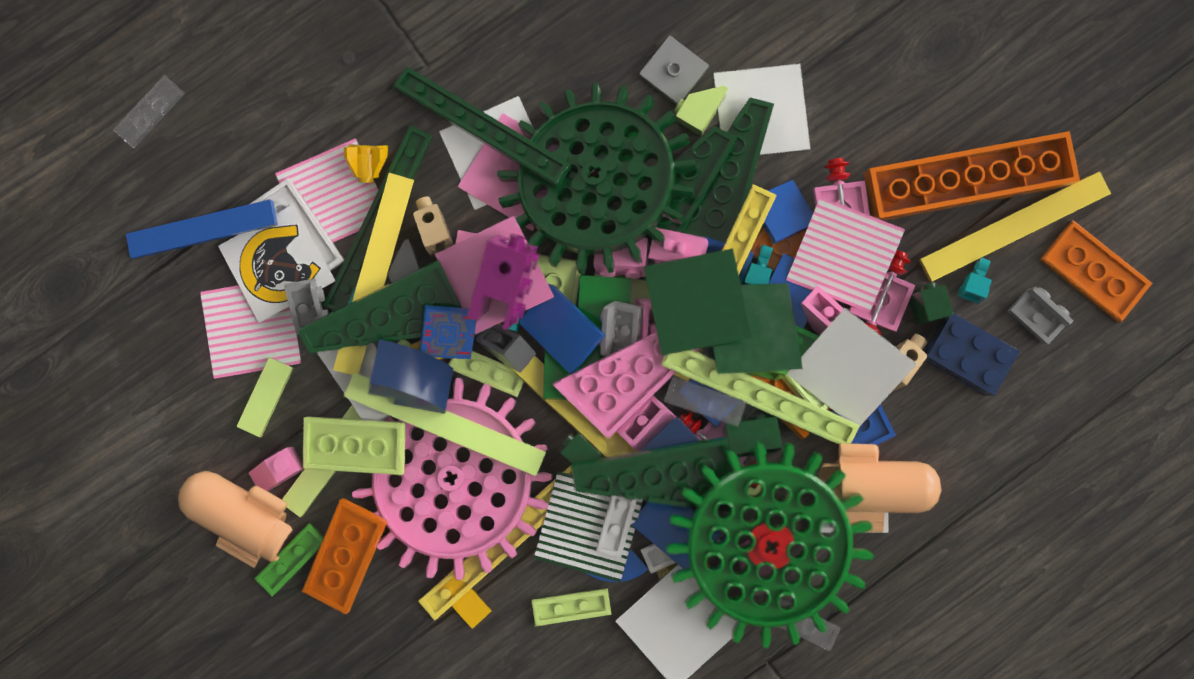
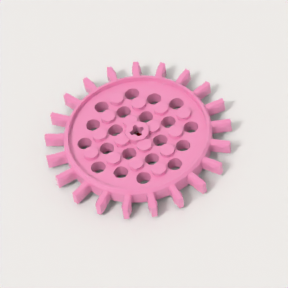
M455 378L453 399H448L446 411L523 442L520 436L524 432L531 430L536 422L531 418L525 420L517 428H514L505 419L515 406L516 401L510 397L506 400L501 409L496 412L486 406V401L491 393L490 385L484 384L480 389L477 401L473 402L463 399V379ZM389 416L388 418H386L385 420H383V421L404 422V421H402V420H400V419H398V420L396 421L392 416ZM405 422V450L409 449L412 452L413 459L404 466V474L401 475L402 482L400 486L393 487L390 484V476L392 474L372 473L371 488H360L352 492L354 498L374 496L378 509L374 514L388 520L386 526L390 531L380 539L377 545L379 550L388 547L395 538H398L408 546L406 552L401 557L400 567H407L412 562L413 556L417 551L429 556L426 577L433 578L438 570L439 558L454 560V574L456 580L464 578L465 573L463 558L477 555L481 568L485 573L492 571V563L486 550L499 544L505 554L514 558L517 552L515 547L507 540V535L515 527H518L527 535L534 536L536 534L535 528L524 522L521 517L527 505L537 509H548L549 504L547 502L530 497L533 481L546 482L552 480V474L540 472L534 476L469 448L467 449L470 452V458L466 462H460L457 458V452L465 446L446 439V449L439 452L435 449L434 442L440 436L424 430L423 438L415 441L411 433L416 426ZM547 445L534 446L545 452L548 450ZM485 458L493 462V469L489 473H484L480 469V463ZM428 460H432L436 464V470L431 475L426 474L423 469L424 463ZM507 469H512L516 473V480L512 484H507L503 480V473ZM449 472L458 475V478L454 480L455 485L452 482H447V478L450 477ZM475 481L479 482L482 486V492L477 497L472 496L469 492L470 484ZM417 483L422 484L425 488V493L421 498H416L412 492L414 485ZM497 492L505 496V504L502 507H496L492 503V497ZM439 494L445 495L448 499V505L444 509L438 508L435 504V499ZM462 505H467L471 509V516L467 520L461 519L458 515V510ZM405 507H410L414 512V517L409 522L405 521L401 516V512ZM485 516H490L494 520V527L490 531L484 530L481 526V520ZM429 517L437 522V528L434 532H428L424 527V522ZM452 528L460 533V539L457 543H451L447 538V533Z

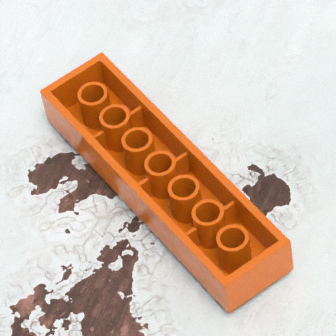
M1070 131L869 168L863 173L871 215L882 221L1067 187L1080 181Z

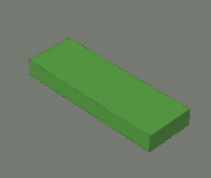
M308 523L277 555L280 558L277 561L270 562L254 579L273 597L319 551L324 536L311 523Z

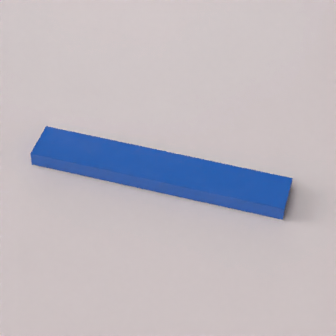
M269 199L127 233L126 238L130 258L138 259L277 226L278 222L273 200Z

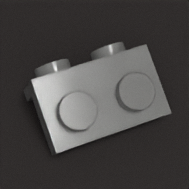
M315 278L285 284L284 288L296 334H299L298 328L329 314L328 309L323 310L321 302L325 301L322 286L317 287Z
M1032 287L1021 295L1008 312L1044 345H1049L1065 326L1073 322V319L1069 317L1070 313L1066 308L1056 305L1050 299L1051 296L1046 290L1040 287Z
M613 301L604 307L600 316L602 332L605 334L604 338L599 342V346H601L600 354L602 356L615 353L641 339L642 306Z

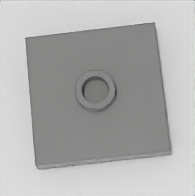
M669 36L639 73V77L678 105L681 99L684 100L706 72L709 65L672 36Z

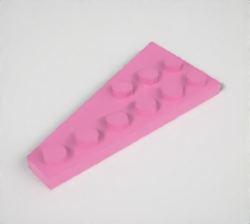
M655 332L554 382L553 385L598 430L609 438L676 371L661 365L664 356L661 354L658 335Z

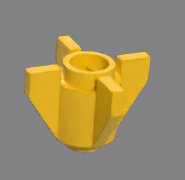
M349 144V147H344V159L353 177L358 178V182L373 183L374 178L379 177L380 170L388 156V146Z

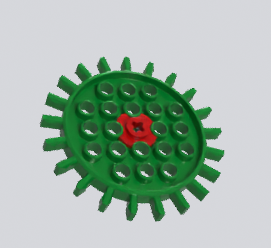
M760 441L755 442L754 447L756 463L743 467L739 464L738 456L731 449L726 450L727 460L732 467V471L720 479L716 477L713 470L708 466L703 465L700 467L704 478L712 486L703 496H699L692 489L682 488V495L697 506L691 518L670 514V523L677 527L688 528V537L686 543L674 542L666 544L667 553L674 555L688 554L690 566L673 572L671 576L674 583L683 582L695 577L700 588L689 595L684 602L687 608L691 609L707 598L715 606V609L708 615L705 621L707 628L712 630L718 624L721 617L726 614L736 620L731 636L733 642L739 643L746 624L761 626L759 636L763 648H769L771 627L786 625L787 635L795 645L799 644V633L795 623L811 617L814 626L821 633H824L827 629L824 620L818 615L819 610L831 602L839 611L845 614L850 611L844 600L836 596V593L843 582L864 589L865 582L857 575L848 573L851 559L873 560L874 555L867 549L853 548L852 534L864 533L872 530L873 527L869 521L849 522L846 511L859 505L864 499L859 493H855L840 501L833 493L834 488L847 476L841 469L834 472L823 483L814 476L823 457L819 453L814 452L809 458L806 467L801 469L791 465L794 445L786 442L782 450L781 462H766V450ZM754 482L760 483L761 490L758 494H748L750 484ZM777 488H786L787 495L781 500L774 498V492ZM805 492H811L813 495L812 501L806 505L801 504V495ZM721 504H728L730 506V511L725 516L716 514L717 507ZM746 509H755L756 516L754 519L746 521L742 518L743 512ZM774 513L782 515V520L778 525H770L768 522L769 517ZM800 518H806L808 521L806 528L796 530L795 522ZM825 523H832V532L828 535L821 534V527ZM715 530H723L725 537L723 540L716 542L711 539L712 533ZM747 534L751 536V541L748 545L739 546L737 544V540L741 535ZM768 540H770L774 545L770 549L766 545V542ZM801 544V553L796 556L790 555L789 550L791 546ZM827 549L828 555L824 560H817L815 558L818 550ZM710 556H718L720 562L717 566L709 567L706 565V561ZM743 560L746 562L745 568L740 572L733 571L732 566L734 562ZM763 565H769L772 568L767 576L758 575V570ZM788 570L797 571V576L792 581L784 580V575ZM814 575H822L823 580L819 585L813 586L810 584V580ZM732 586L741 588L740 594L736 597H729L727 595L728 589ZM757 591L766 592V598L761 602L753 600V596ZM785 595L792 597V601L788 606L779 605L781 597Z

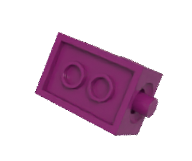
M510 234L509 238L497 235L487 241L468 318L474 320L481 318L489 311L492 298L509 303L503 329L508 330L513 324H517L519 319H522L526 309L523 299L525 294L528 295L530 293L533 280L529 279L532 269H536L540 255L536 254L537 246L524 243L525 237L517 234Z

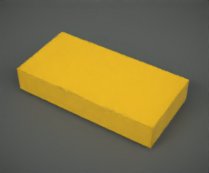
M454 576L438 591L441 593L443 589H449L451 596L446 599L449 602L467 586V583L461 581V579L456 580ZM472 588L452 605L472 629L492 611Z

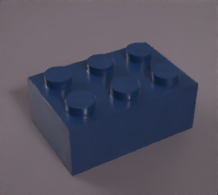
M954 313V315L942 318L924 350L927 354V358L924 361L984 396H995L1020 351Z

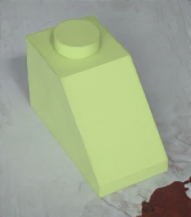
M720 86L689 94L686 100L681 99L674 110L677 113L676 122L702 136L727 95L728 88Z

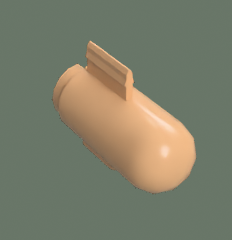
M839 444V460L836 463H824L820 467L818 479L824 483L834 472L841 469L847 476L834 488L833 493L840 501L855 493H859L864 499L859 505L846 511L849 522L869 521L873 529L867 532H883L885 513H921L929 511L938 502L941 494V484L936 470L930 465L918 461H878L879 449L874 444Z
M202 471L188 477L179 490L178 503L180 510L188 519L219 536L216 547L253 568L256 567L261 557L270 562L277 561L280 558L277 556V553L292 531L291 526L284 523L286 519L284 510L288 503L258 486L252 487L248 492L219 474L209 471Z

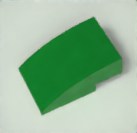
M580 275L578 309L602 331L600 316L605 306L613 301L630 304L632 279ZM598 344L595 349H601V346Z

